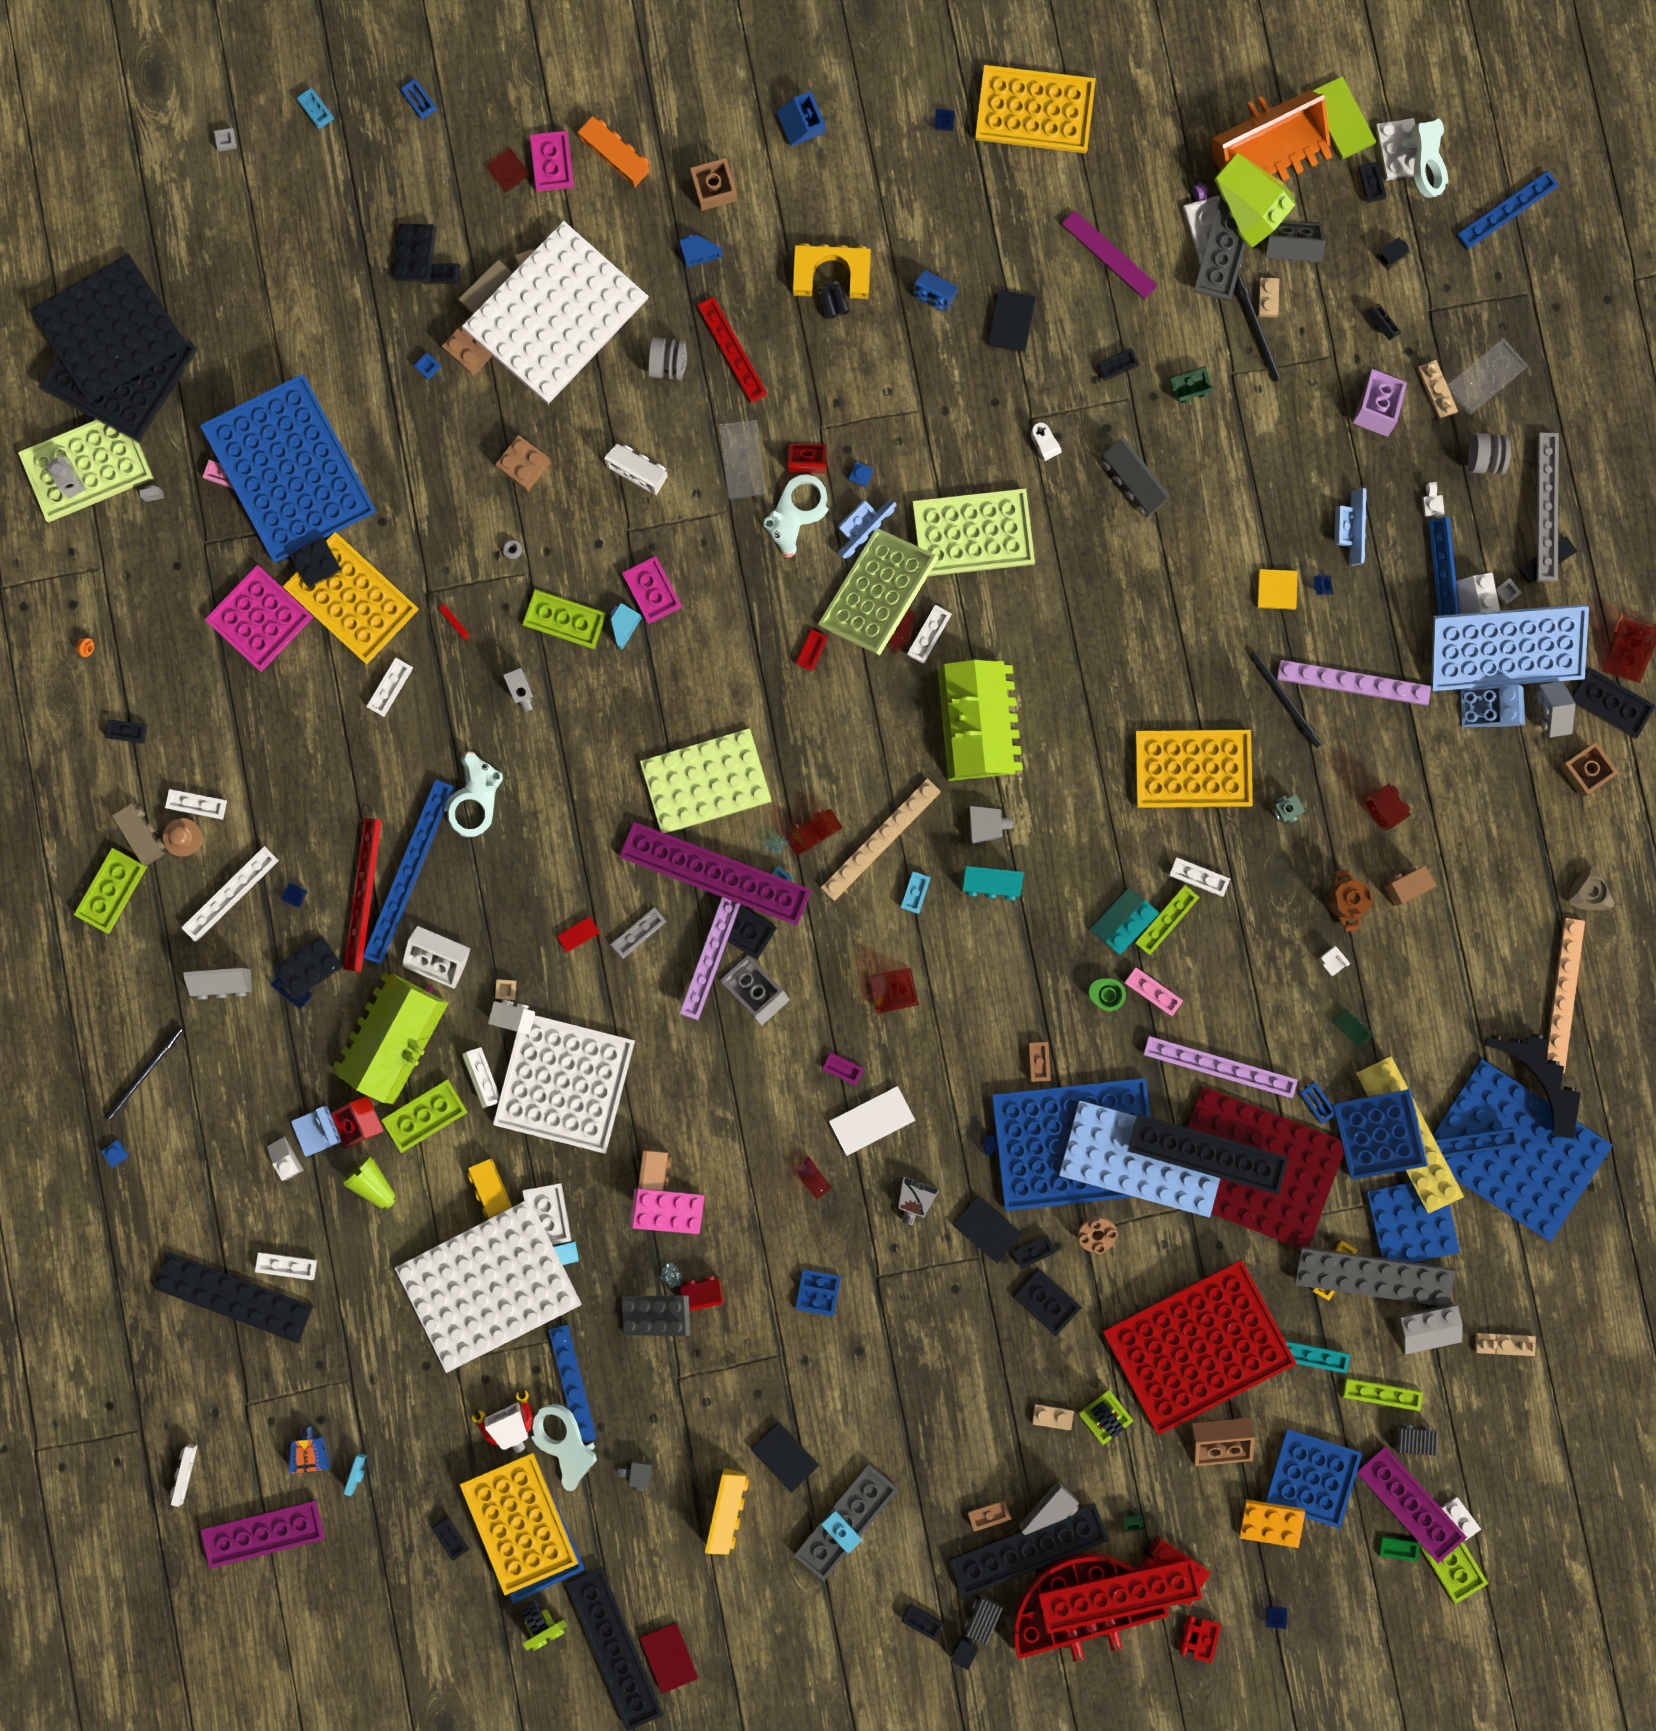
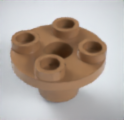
M179 818L166 826L163 833V842L166 849L173 855L186 857L192 855L201 847L202 832L194 821Z
M1100 1216L1090 1217L1082 1223L1078 1230V1239L1081 1246L1087 1251L1096 1252L1097 1254H1103L1115 1243L1118 1236L1114 1223L1108 1218Z

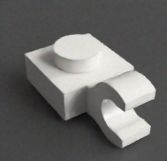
M1430 482L1426 484L1427 497L1422 498L1424 517L1444 515L1443 496H1437V482Z

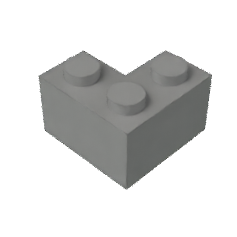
M1564 682L1541 684L1540 691L1537 693V701L1542 705L1545 714L1544 719H1542L1543 730H1546L1549 737L1572 734L1576 703Z

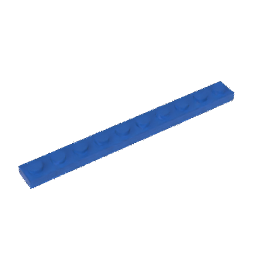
M435 779L363 958L382 965L444 814L445 803L451 796L454 786Z

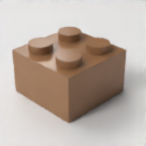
M727 158L690 168L701 211L737 201V192Z
M467 318L442 347L446 354L474 377L492 355L462 329V326L468 321Z
M518 435L495 465L501 473L529 492L551 462L549 457Z
M1597 742L1589 744L1559 765L1580 797L1590 794L1619 773Z
M1419 865L1403 871L1405 874L1403 876L1399 874L1386 880L1388 884L1383 886L1393 906H1397L1436 887V884L1426 866L1419 867Z

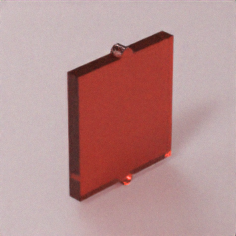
M511 148L502 155H497L496 159L486 166L505 192H508L516 185L519 186L520 182L530 175Z

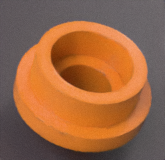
M89 638L80 639L76 644V651L83 657H88L94 650V643Z

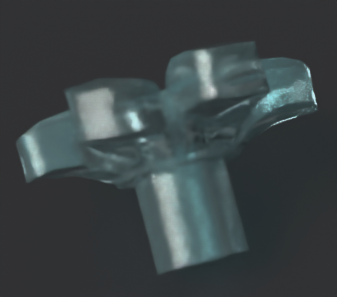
M774 834L773 838L766 840L764 847L769 852L775 851L777 855L782 854V846L788 844L786 835Z
M668 1263L666 1267L662 1268L663 1274H661L660 1278L661 1281L668 1282L669 1288L680 1285L679 1279H682V1273L678 1272L679 1268L676 1265Z

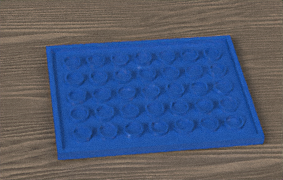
M304 374L200 425L274 563L289 557L291 553L321 537L326 538L334 532H338L376 513L368 494Z
M1480 1059L1432 1135L1434 1139H1442L1516 1127L1520 1147L1448 1157L1445 1160L1457 1182L1546 1241L1551 1242L1613 1145L1579 1122H1576L1574 1139L1552 1136L1550 1104L1497 1068Z
M1146 1078L992 1095L1005 1211L1134 1197L1059 1176L1078 1101L1134 1116L1141 1114L1150 1117Z

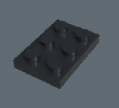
M399 224L393 279L395 281L430 282L437 230L434 224Z
M322 935L273 967L295 1000L344 968Z

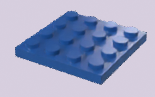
M1411 1089L1333 1104L1351 1180L1429 1165Z
M1412 1182L1366 1191L1380 1258L1417 1262L1460 1253L1449 1204L1428 1214Z
M1286 1428L1264 1502L1305 1509L1304 1518L1340 1529L1362 1452Z

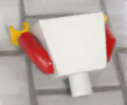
M526 1390V1397L524 1399H520L519 1392L516 1394L517 1399L521 1401V1405L519 1403L513 1404L486 1417L484 1411L479 1410L480 1420L477 1419L475 1414L472 1415V1420L479 1423L478 1427L486 1441L495 1446H500L503 1450L513 1447L515 1453L525 1449L523 1441L528 1438L527 1432L531 1430L533 1417L530 1404L527 1403L529 1394Z

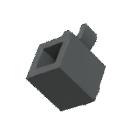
M633 1460L631 1468L618 1466L616 1476L630 1477L629 1486L633 1487V1490L645 1491V1488L648 1489L650 1486L652 1462Z

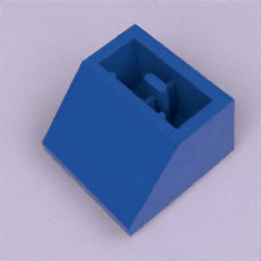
M811 91L793 98L777 111L790 147L825 134V123Z
M924 270L915 282L914 296L922 303L928 302L932 304V307L938 311L944 310L947 312L957 294L958 286Z

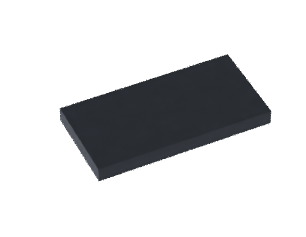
M1587 668L1585 679H1581L1572 695L1576 703L1575 705L1634 739L1639 737L1656 705L1591 668Z

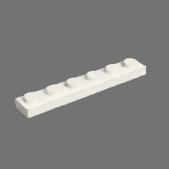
M264 846L182 929L197 942L279 860Z

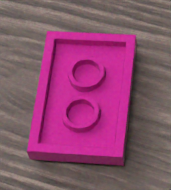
M560 131L530 135L536 191L574 188L568 132Z
M656 556L622 573L648 625L682 608Z

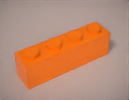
M592 116L578 131L579 139L633 187H636L650 172L648 160L642 155L638 156L630 144H624L621 141V137L615 131H609L607 125L601 119L597 120Z

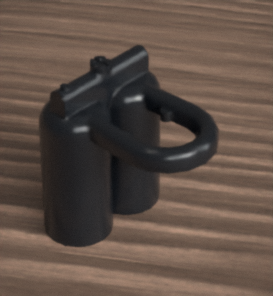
M830 281L818 287V297L825 319H832L850 312L844 289L840 286L839 281Z

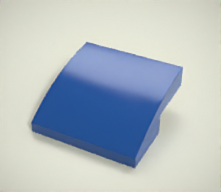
M803 1269L795 1310L834 1317L841 1276Z

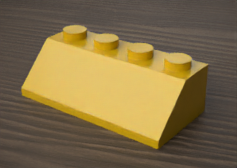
M723 1469L705 1553L729 1554L730 1549H734L736 1537H733L734 1529L738 1530L741 1518H738L737 1515L738 1510H743L745 1499L741 1497L743 1490L747 1491L749 1479H746L747 1473Z

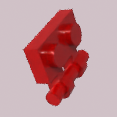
M1188 1614L1187 1622H1184L1183 1626L1185 1629L1183 1638L1179 1642V1646H1181L1179 1654L1186 1656L1188 1649L1193 1650V1659L1212 1663L1221 1623L1201 1618L1200 1625H1195L1196 1617ZM1192 1631L1197 1632L1195 1643L1190 1642Z

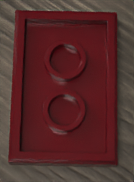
M677 1622L640 1637L662 1694L699 1679Z

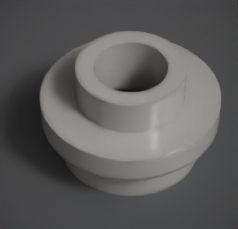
M509 540L503 546V553L509 559H516L521 555L522 547L519 542ZM511 547L516 548V551L514 553L509 552V549Z

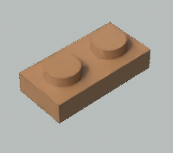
M1048 1042L1028 1043L1031 1082L1051 1081Z
M1005 1499L967 1511L974 1532L1011 1520Z

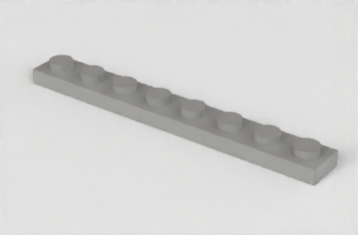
M1559 433L1538 434L1537 582L1558 581Z

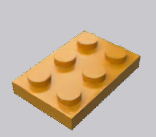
M1246 1499L1239 1534L1240 1539L1299 1548L1305 1509Z

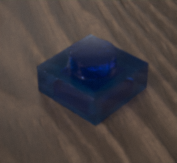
M936 109L934 130L953 132L955 111Z
M1331 575L1314 576V588L1317 595L1328 596L1334 594Z
M289 882L281 900L300 908L308 891Z
M986 1135L983 1154L992 1155L993 1151L996 1152L997 1140H994L995 1136Z
M1266 1606L1265 1626L1286 1629L1287 1608Z

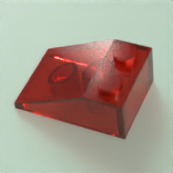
M1622 613L1612 638L1603 672L1640 683L1656 646V624Z

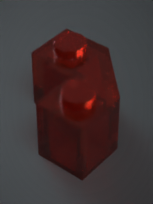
M910 607L886 644L894 655L910 644L914 617Z
M821 809L813 814L814 818L802 826L797 824L789 829L791 833L785 836L796 856L807 852L815 847L816 844L828 839L843 828L832 809L825 812Z

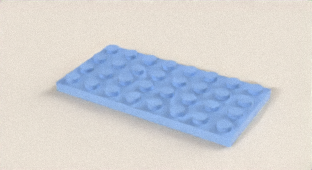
M1581 604L1433 616L1431 689L1433 691L1585 679L1589 606Z
M1078 1101L1059 1176L1210 1217L1220 1178L1128 1152L1127 1148L1136 1116Z

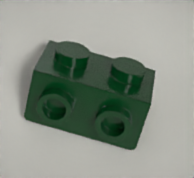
M1206 366L1169 377L1173 398L1180 403L1189 402L1191 398L1196 396L1199 398L1208 396L1209 392L1214 391L1213 386L1210 385Z

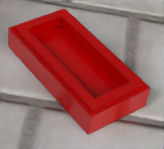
M443 604L439 607V610L461 637L467 640L471 635L447 606Z
M810 629L795 665L813 672L828 636Z
M588 917L557 937L568 953L600 934L592 918Z

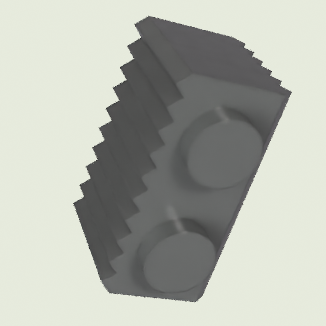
M1402 1423L1401 1427H1395L1394 1450L1396 1452L1437 1456L1438 1431L1434 1430L1433 1426L1421 1425V1428H1413L1412 1424Z
M981 1595L978 1600L974 1599L971 1606L973 1611L971 1617H967L963 1625L965 1635L987 1645L1003 1609L1002 1605Z

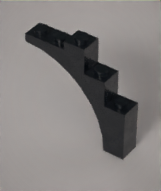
M1531 1034V1037H1526L1525 1044L1522 1043V1040L1510 1038V1041H1504L1502 1036L1491 1035V1038H1485L1484 1046L1513 1056L1536 1076L1550 1104L1552 1136L1574 1139L1581 1092H1576V1088L1564 1086V1090L1561 1089L1564 1066L1559 1065V1061L1548 1060L1547 1063H1544L1548 1040L1543 1039V1035Z

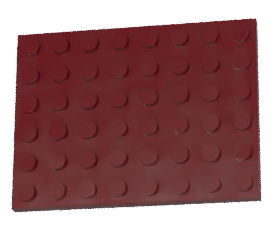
M1202 1086L1186 1128L1289 1157L1279 1195L1220 1178L1211 1214L1297 1248H1301V1246L1309 1247L1344 1154L1342 1140Z

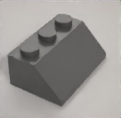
M1282 221L1271 234L1265 237V257L1271 260L1287 259L1293 262L1298 260H1304L1309 263L1322 262L1326 244L1323 224Z

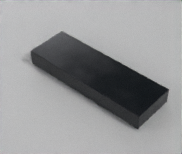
M1567 536L1558 541V564L1578 552ZM1537 556L1519 568L1529 584L1537 579Z

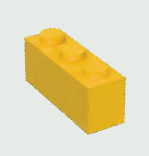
M493 1159L468 1168L470 1171L467 1173L468 1178L472 1184L475 1183L477 1188L475 1194L478 1201H482L485 1207L482 1211L486 1219H491L512 1208Z

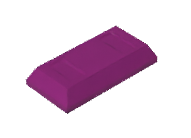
M829 1052L822 1070L856 1086L864 1068Z

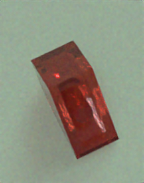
M809 1156L793 1167L816 1200L832 1188Z

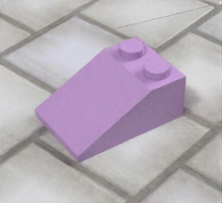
M1372 369L1356 409L1353 424L1388 437L1397 424L1407 382Z

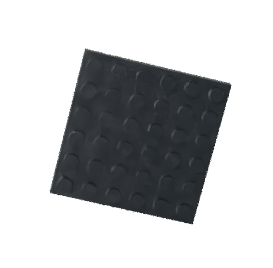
M129 253L29 309L88 403L188 346Z
M186 341L188 346L90 403H88L58 356L39 385V389L139 444L198 351V348Z

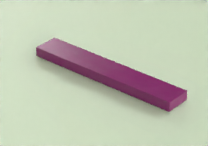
M1075 210L1062 223L1061 226L1143 300L1157 288L1158 285Z

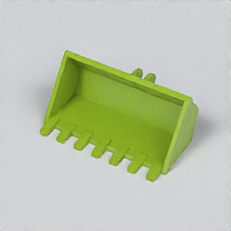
M383 973L381 980L385 982L383 989L375 988L373 994L378 997L375 1004L370 1002L366 1004L365 1009L370 1012L367 1019L359 1017L357 1024L362 1027L358 1034L353 1031L351 1032L349 1038L354 1043L351 1048L343 1047L341 1053L346 1057L343 1063L336 1061L333 1068L338 1071L336 1075L345 1080L355 1090L382 1103L394 1105L414 1066L419 1064L418 1059L420 1055L424 1054V1048L443 1015L448 1002L393 973L390 975Z

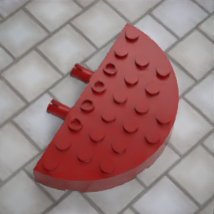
M1079 1553L1071 1555L1044 1568L1033 1578L1023 1592L1013 1623L1017 1659H1022L1069 1645L1073 1662L1078 1661L1077 1653L1081 1661L1085 1659L1080 1644L1081 1641L1107 1634L1110 1650L1116 1651L1114 1642H1116L1118 1650L1123 1648L1118 1631L1169 1617L1170 1615L1167 1607L1047 1634L1038 1593L1138 1570L1132 1564L1107 1554Z

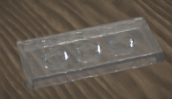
M1503 338L1447 386L1450 393L1471 415L1524 371L1528 365Z
M757 420L719 424L728 500L765 496Z

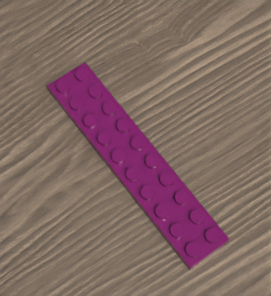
M633 822L620 858L796 926L799 924L812 891L806 887Z

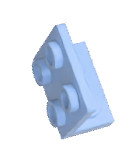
M328 1106L318 1108L316 1111L292 1121L293 1128L306 1157L342 1142Z

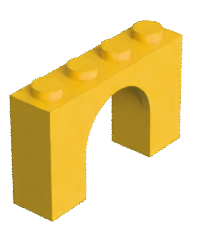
M806 243L795 246L793 296H812L813 275L816 268L826 261H838L845 265L850 273V298L868 299L871 249H867L865 246L848 248L846 245H838L837 247H829L826 244L811 246Z

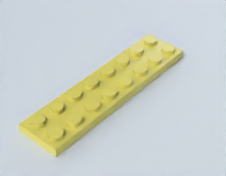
M1392 1056L1356 1073L1368 1097L1408 1089ZM1413 1098L1429 1165L1409 1169L1406 1172L1429 1214L1463 1198L1464 1195Z

